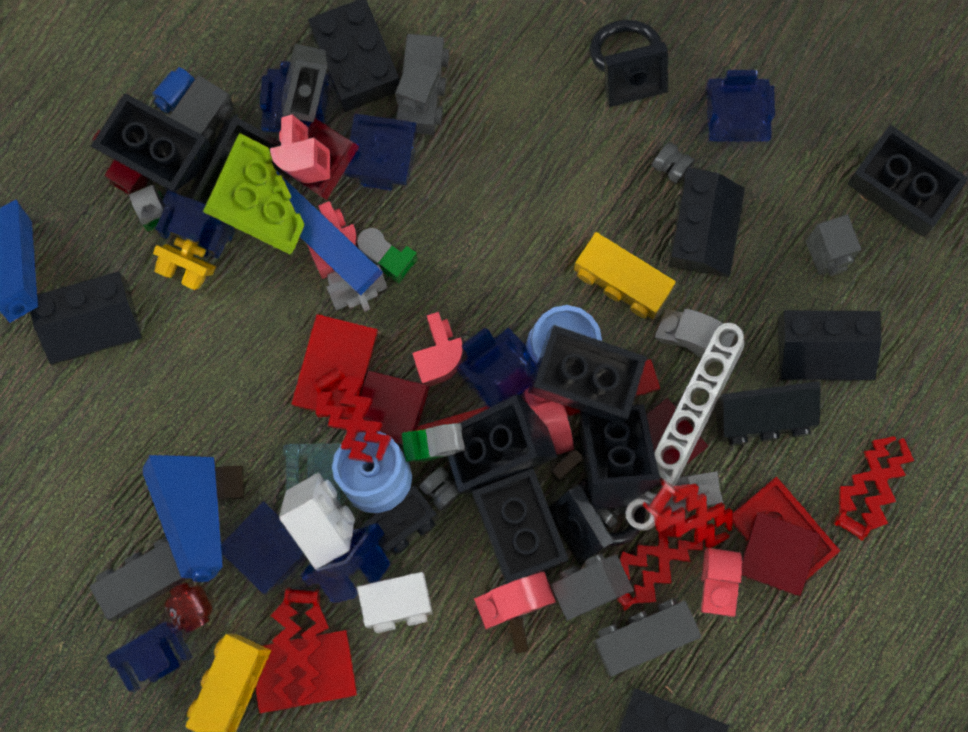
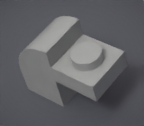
M666 309L655 338L661 343L686 347L702 358L714 332L723 323L708 315L690 309H684V312ZM728 333L723 335L720 341L721 345L729 348L735 334Z

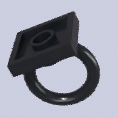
M618 20L603 26L595 33L590 43L589 52L594 65L605 73L606 100L609 107L668 93V49L654 28L637 20ZM621 32L638 33L644 36L650 43L649 46L605 57L602 54V45L605 40Z
M584 478L578 486L569 490L549 507L557 529L579 565L592 558L607 546H619L632 541L641 531L629 524L621 532L608 533L599 513L592 507L587 498L589 493L587 478ZM644 506L637 508L634 513L636 523L643 524L645 522L646 509Z

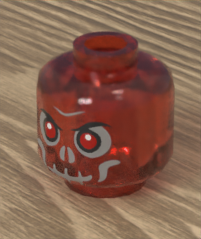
M185 582L169 590L171 597L165 601L164 607L175 629H185L186 633H189L210 622L208 617L212 614L213 608L201 586L194 585L189 587L188 583Z

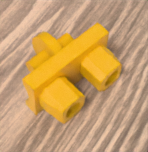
M193 233L186 240L180 237L175 239L174 245L182 248V250L169 244H164L163 246L156 245L153 252L154 255L158 256L154 272L171 278L174 276L177 266L183 267L186 271L181 284L193 290L201 287L206 276L214 274L216 266L193 256L195 254L203 258L206 253V249L198 246L199 236Z

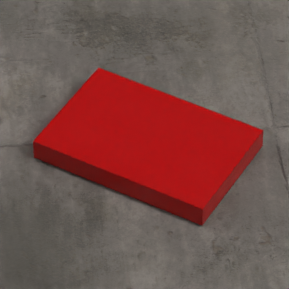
M316 314L291 405L316 412V389L310 379L314 378L316 380L335 369L334 365L338 363L343 373L363 378L365 381L378 330ZM341 379L322 392H333L334 395L328 406L344 407L345 411L342 419H351L356 407L342 406L340 404L346 391L339 392L337 390L342 381ZM363 385L361 386L357 396H361Z
M775 477L732 513V525L746 542H748L758 512L821 534L806 580L840 552L839 548L778 477Z
M347 630L316 635L323 645L309 656L308 662L321 673L320 676L311 681L319 689L302 703H297L298 697L305 688L296 684V682L307 674L301 667L297 666L290 671L297 679L283 689L293 702L291 707L271 690L283 679L273 670L288 659V655L274 643L262 645L270 649L271 652L255 687L259 714L358 696ZM304 638L289 640L299 651L310 645Z

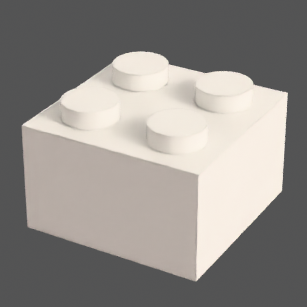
M319 472L286 490L279 516L315 569L320 568L350 550L355 522L351 510L346 505L342 506L336 498L337 492L333 484L329 480L325 481Z
M423 572L357 587L365 627L369 629L374 628L376 633L396 629L395 623L406 621L408 626L428 622L427 616L433 614Z

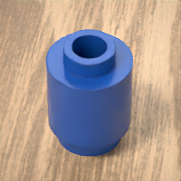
M180 67L175 72L171 71L152 93L156 98L154 104L166 114L170 111L173 112L194 82V77Z

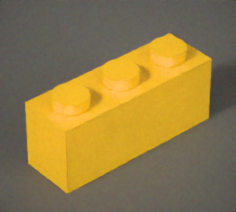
M597 232L594 233L575 262L574 271L578 272L577 277L589 285L595 283L602 287L604 294L614 301L619 302L621 299L631 306L630 310L641 318L648 316L654 319L676 283L675 280Z
M225 634L224 638H221L215 647L214 656L216 657L211 668L202 677L200 694L188 709L187 716L189 719L185 727L194 732H236L271 650L238 634Z

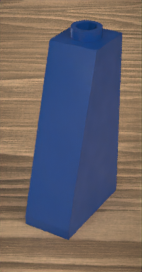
M16 199L0 208V312L9 323L38 307L32 221Z
M150 455L142 468L143 476L181 578H192L194 582L210 581L212 578H215L223 567L214 457Z

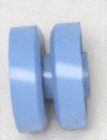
M570 305L553 307L542 314L528 333L526 342L527 357L535 370L547 332L553 325L602 341L600 328L594 318L581 308Z
M359 432L354 441L365 442L363 439L366 433ZM392 437L381 461H378L376 458L379 443L365 442L367 446L362 453L373 458L372 463L350 460L348 456L351 450H342L339 447L334 454L332 463L333 476L354 507L363 512L381 513L393 509L404 500L410 491L412 473L410 464L406 462L402 451Z

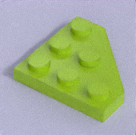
M239 133L203 212L291 255L305 224L300 213L296 214L290 202L291 194L282 176L277 174L271 162L273 159L269 148Z

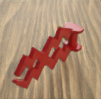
M338 363L334 365L335 369L316 380L311 378L310 381L316 389V416L330 417L329 427L347 430L340 448L342 450H351L348 458L350 460L372 463L373 458L362 453L367 446L365 442L379 443L376 458L378 461H381L390 443L391 436L377 434L383 425L382 422L364 420L373 400L372 398L357 396L364 383L363 378L343 373ZM341 379L342 381L337 390L339 392L346 391L340 404L342 406L356 407L351 419H341L345 411L344 407L328 406L334 395L333 392H322ZM358 432L366 433L363 439L365 442L354 441Z
M893 436L871 442L874 450L864 451L870 471L852 475L851 478L854 486L839 487V513L833 521L834 525H839L863 541L871 530L888 524L880 506L897 501L887 481L888 479L905 477L906 474L900 465L914 461L904 438L898 441L902 456L886 459L889 468L884 469L881 468L878 458L891 455L884 446L894 442L896 437ZM874 481L880 495L864 498L870 513L861 514L866 523L864 526L847 516L846 513L857 511L851 497L868 494L869 492L864 482Z
M661 478L660 483L663 486L650 504L643 503L644 508L653 515L656 530L659 533L673 525L674 536L677 538L695 528L694 541L698 544L705 539V546L707 548H712L730 537L727 532L715 535V526L718 528L724 523L725 528L731 531L732 510L730 508L724 510L725 504L722 502L707 509L706 495L704 493L697 495L699 489L697 484L673 486ZM673 495L672 501L675 504L686 498L685 509L690 512L696 508L695 515L685 519V509L683 507L673 512L670 506L664 507ZM714 518V525L712 523L707 525V521Z
M672 525L660 533L658 532V546L637 545L636 556L622 552L619 560L629 581L628 565L647 568V555L658 558L659 572L641 571L643 587L633 585L634 598L629 593L617 598L623 609L626 611L633 604L656 603L654 583L672 584L669 562L671 560L690 562L688 550L703 551V542L701 541L697 544L695 541L677 540V549L669 548L668 537H675Z
M287 587L284 601L270 615L285 628L271 641L288 655V659L273 670L283 679L271 690L290 707L293 706V702L283 689L297 679L290 672L297 666L307 673L296 682V684L305 688L298 697L297 703H302L319 689L311 681L320 676L321 673L308 662L309 656L323 645L316 635L329 629L319 605V589L309 591L294 590ZM291 603L313 604V608L306 611L305 614L316 623L301 634L310 645L300 651L288 641L302 630L301 627L290 619L298 614L290 606Z

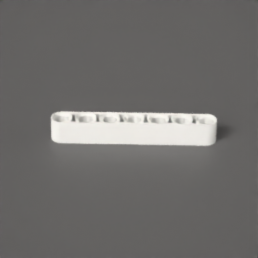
M722 324L714 332L655 451L659 477L673 486L676 485L743 351L745 344L743 332L735 324ZM732 333L739 338L736 345L729 348L721 345L720 341L723 335ZM710 363H721L724 366L723 372L716 377L709 376L706 373V368ZM697 391H706L709 394V400L703 406H697L692 403V396ZM686 419L693 421L695 427L691 434L681 435L677 432L678 424ZM674 448L680 451V458L677 463L668 465L663 462V454L666 450ZM647 491L629 503L626 510V518L629 524L641 531L650 530L655 526L652 514L646 523L639 524L634 520V513L637 508L643 506L644 502L650 504L657 494Z

